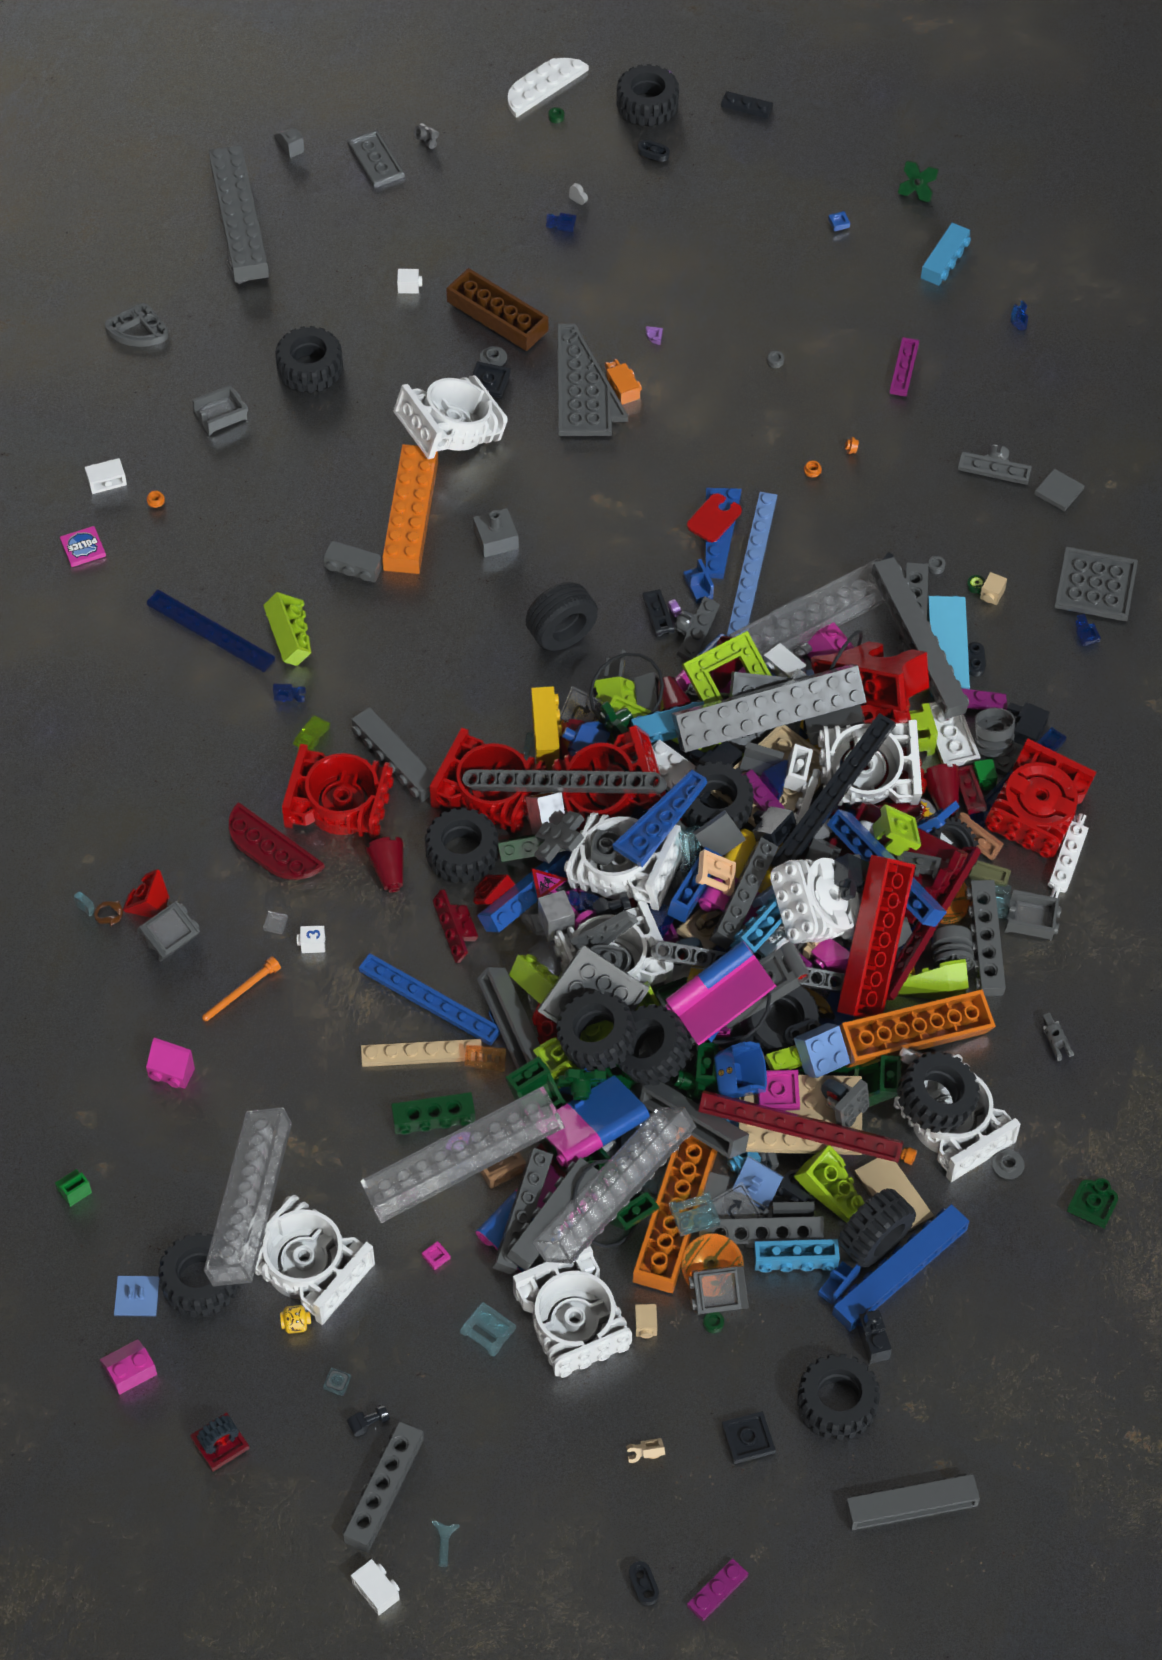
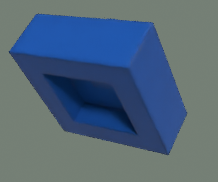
M845 211L828 216L834 231L850 228V221Z

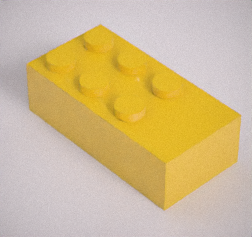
M554 686L531 688L536 764L540 760L545 761L547 771L553 770L554 760L560 759L559 736H562L561 725H559L558 694L554 693Z

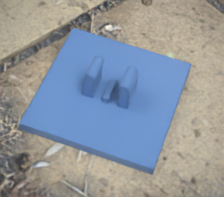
M748 1156L732 1190L736 1194L743 1193L746 1195V1192L751 1199L769 1208L783 1176ZM751 1200L754 1205L765 1210V1207Z
M118 1276L114 1316H156L159 1276Z

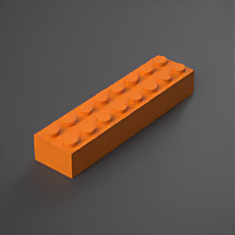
M402 444L383 552V571L420 574L438 466V451H436L434 458L427 459L419 446Z
M983 989L839 1025L850 1059V1064L846 1065V1068L881 1058V1055L898 1056L902 1047L918 1051L983 1035L996 1027Z
M679 1129L656 1203L659 1209L652 1213L633 1272V1283L672 1294L699 1213L708 1176L712 1171L718 1152L682 1129Z

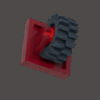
M227 1412L190 1435L212 1471L217 1470L250 1449Z

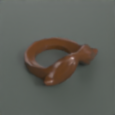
M120 900L116 902H102L94 911V917L98 923H108L110 926L118 923L123 915ZM110 906L118 912V915L100 918L98 917V912L102 907Z

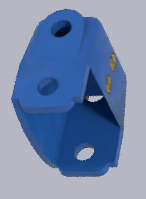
M738 1043L719 1051L715 1055L714 1062L718 1092L721 1095L740 1098L766 1092L767 1071L764 1055L759 1043Z

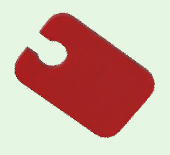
M715 493L687 522V528L708 542H716L741 515L742 508L739 504L733 502L729 510H720L718 506L724 503L726 497Z

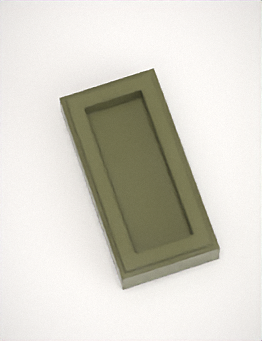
M977 860V863L970 870L968 878L972 880H994L996 887L1006 889L1011 870Z

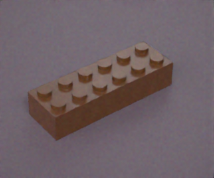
M470 268L466 269L446 288L448 303L525 351H528L549 331L548 316Z

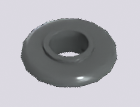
M496 346L485 348L480 354V361L483 363L502 366L507 360L505 350Z
M1012 1150L998 1152L992 1161L995 1173L1004 1179L1019 1177L1025 1168L1023 1158ZM1006 1160L1012 1161L1014 1166L1011 1168L1006 1167L1003 1162Z

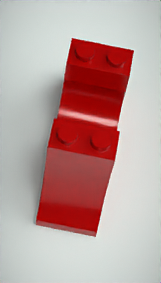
M868 641L843 651L834 667L835 669L850 664L858 665L867 701L864 704L902 711L906 709V701L910 697L929 688L927 652L911 649L896 656L884 657L883 644ZM838 653L812 657L811 665L814 674L828 671Z

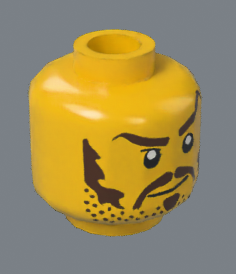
M303 1305L287 1306L283 1312H280L281 1327L288 1334L305 1332L307 1324H311L310 1311L306 1312Z

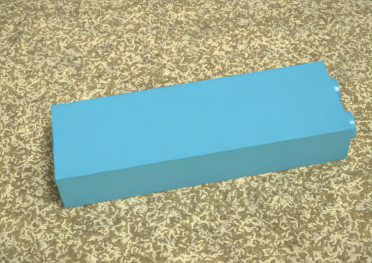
M929 596L927 621L930 622L934 636L938 638L941 650L946 654L948 664L953 667L954 676L960 681L961 688L970 689L966 599L959 596Z

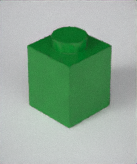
M993 759L974 761L973 769L980 789L991 790L996 788L998 776Z

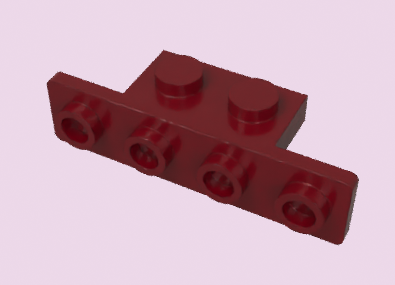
M441 889L434 897L433 904L455 963H460L468 954L464 941L475 942L478 934L467 905H450L446 891Z

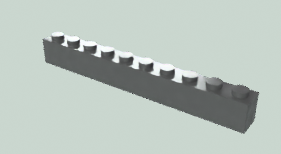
M894 557L874 562L871 574L909 649L927 652L929 689L944 719L965 714L969 705V699L967 695H964L960 681L954 676L953 667L948 664L946 654L941 650L938 638L934 636L931 630L930 622L926 621L924 611L921 606L919 607L916 595L909 587L908 579L904 578L900 564H897Z

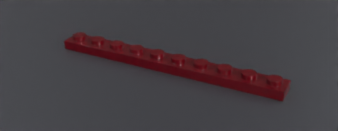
M978 846L963 847L961 849L968 853L961 871L957 876L953 874L949 880V886L942 894L938 892L935 900L946 911L981 853ZM920 921L918 922L894 962L886 1000H894L897 997L939 923L936 927L923 925Z
M703 1091L698 1111L899 1163L904 1142L708 1091Z

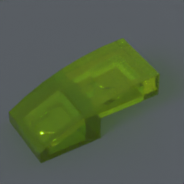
M314 715L293 741V745L300 747V744L308 745V750L311 751L319 744L320 737L329 730L330 723Z

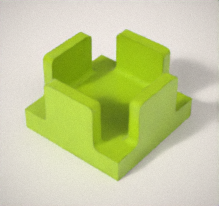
M925 703L921 705V709L909 712L911 720H917L919 752L926 751V755L929 756L935 753L938 731L930 704Z
M885 804L880 809L881 817L872 825L875 839L879 840L886 834V837L891 840L884 847L888 852L900 856L910 848L914 850L920 848L921 842L915 817Z

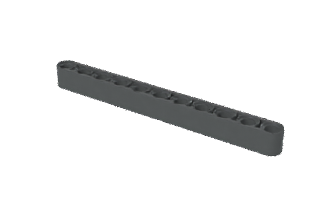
M468 770L463 775V783L474 791L660 794L667 788L666 780L656 772ZM476 777L475 783L472 784V779ZM494 777L493 783L489 784L490 779ZM512 777V782L507 784L508 779ZM530 778V782L525 785V781ZM548 778L547 784L543 785V781ZM567 778L566 783L561 785L562 780ZM585 778V782L579 786L580 781ZM603 779V783L598 786V781ZM622 779L621 784L616 786V782ZM640 779L639 785L634 786L635 781ZM659 779L658 784L653 787V782Z
M666 941L655 943L651 948V955L656 960L704 969L714 963L718 956L721 957L727 953ZM660 945L665 948L666 953L664 956L658 953ZM679 949H682L685 953L683 960L677 956ZM699 952L704 956L702 963L697 961L696 956ZM807 967L811 976L813 973L817 975L818 981L816 984L813 983L810 976L806 982L800 983V985L841 993L845 974ZM832 976L837 981L835 987H833L830 984V979Z

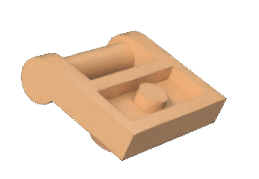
M705 849L702 850L699 854L696 883L706 884L723 891V894L731 896L735 886L736 862ZM711 874L715 877L725 880V884L717 880H714L710 877H707V875Z

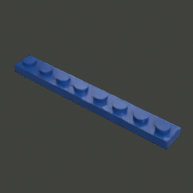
M370 953L359 966V972L475 1038L481 1039L482 1042L489 1046L494 1043L501 1033L498 1025Z

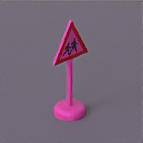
M532 868L537 898L550 893H556L555 889L568 880V878ZM571 905L577 917L575 919V930L578 929V924L596 917L595 912L592 910H586L580 914Z

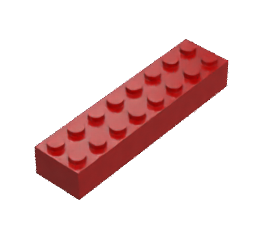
M871 855L837 1012L863 1018L884 1013L915 864Z

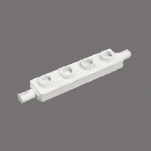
M813 769L811 778L808 782H805L800 791L803 793L802 798L799 797L796 803L797 814L794 813L797 824L809 809L821 773L819 769Z
M1082 813L1078 814L1076 822H1071L1064 836L1047 884L1052 889L1049 897L1058 898L1059 892L1065 893L1070 884L1089 829L1083 825L1086 815Z

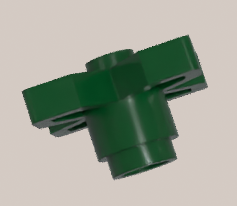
M906 161L904 172L909 180L900 183L898 194L908 196L916 190L920 200L930 202L933 191L928 183L937 179L939 169L929 166L924 171H920L917 162Z
M608 701L601 705L600 709L602 712L599 714V718L610 733L612 732L615 740L618 735L629 731L627 727L631 725V719L634 718L627 708H620L615 712Z
M697 1060L692 1069L688 1067L685 1070L681 1069L678 1071L679 1074L676 1077L672 1076L671 1079L672 1085L682 1090L681 1094L691 1100L693 1098L700 1099L703 1091H705V1086L696 1081Z
M567 1069L564 1071V1075L555 1078V1083L557 1087L571 1086L573 1100L584 1101L589 1099L591 1089L597 1086V1083L606 1080V1071L587 1072V1070Z

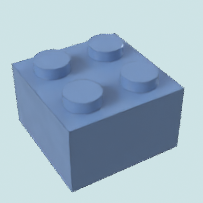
M826 1023L794 1037L804 1073L809 1077L819 1078L850 1064L839 1025Z

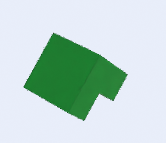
M77 1169L55 1182L56 1189L70 1207L92 1193L89 1181Z

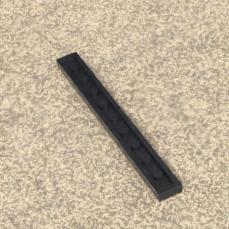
M880 713L877 715L777 851L770 867L775 868L789 860L799 859L894 729L896 723Z

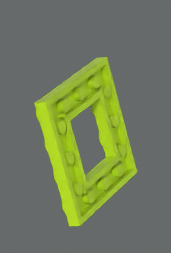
M748 631L682 664L700 701H704V704L723 699L709 672L739 657L747 673L772 676Z

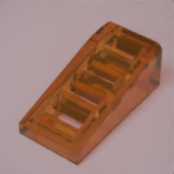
M466 1046L465 1066L505 1072L506 1048ZM472 1052H476L475 1061H471ZM480 1053L484 1054L483 1062L479 1061ZM488 1055H492L491 1062H487ZM496 1056H499V1063H495Z

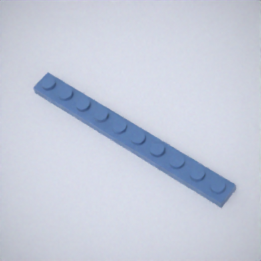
M759 493L727 636L733 638L748 630L776 506L777 494Z

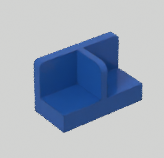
M698 559L697 568L683 572V577L696 604L700 603L704 596L713 599L714 584L702 559Z
M842 1261L836 1270L833 1269L830 1272L829 1279L818 1291V1295L833 1305L839 1297L844 1296L859 1277L861 1266L857 1264L853 1269Z

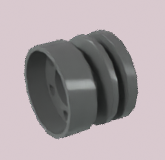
M988 708L980 711L975 720V744L978 752L987 757H1002L1009 754L1014 748L1015 718L1013 714L1002 708Z
M951 925L934 931L931 937L934 969L939 968L940 963L960 959L966 960L967 971L973 968L975 965L972 949L973 943L971 931L968 928Z

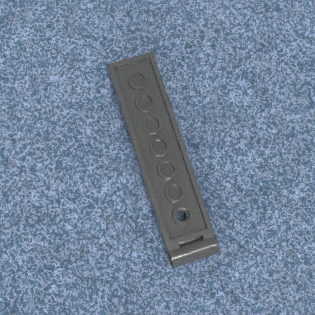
M792 942L782 945L778 950L759 960L776 985L770 991L771 1003L800 987V983L806 982L811 976ZM767 994L725 1026L730 1029L765 1008ZM664 1032L653 1033L643 1041L650 1056L661 1048L665 1037ZM691 1036L690 1040L692 1041V1046H694L697 1043Z

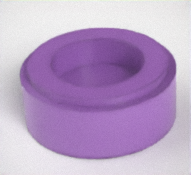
M672 599L668 601L667 605L672 616L677 618L681 613V609L677 601Z

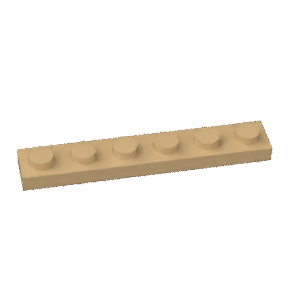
M481 1039L361 1045L362 1067L482 1060Z

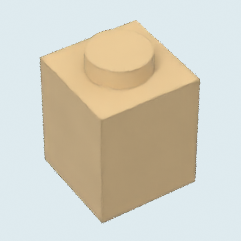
M990 572L982 587L980 599L997 605L1005 591L1007 578Z
M656 1304L635 1305L636 1337L651 1338L657 1336Z

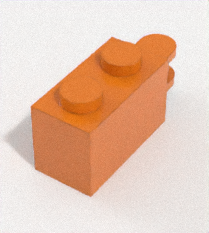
M617 359L610 363L605 362L606 378L621 404L640 399L642 387L640 382L634 378L633 370L629 369L626 363L620 364Z

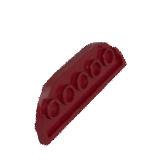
M238 802L232 809L229 816V833L233 843L240 851L270 873L284 879L299 880L314 876L325 868L323 862Z

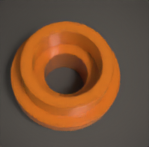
M851 437L850 440L847 439L845 443L847 454H855L857 452L859 440L855 439V437Z
M809 461L804 466V473L808 477L814 478L821 474L822 468L817 461Z
M151 491L147 496V504L150 507L157 508L165 502L164 495L160 491Z

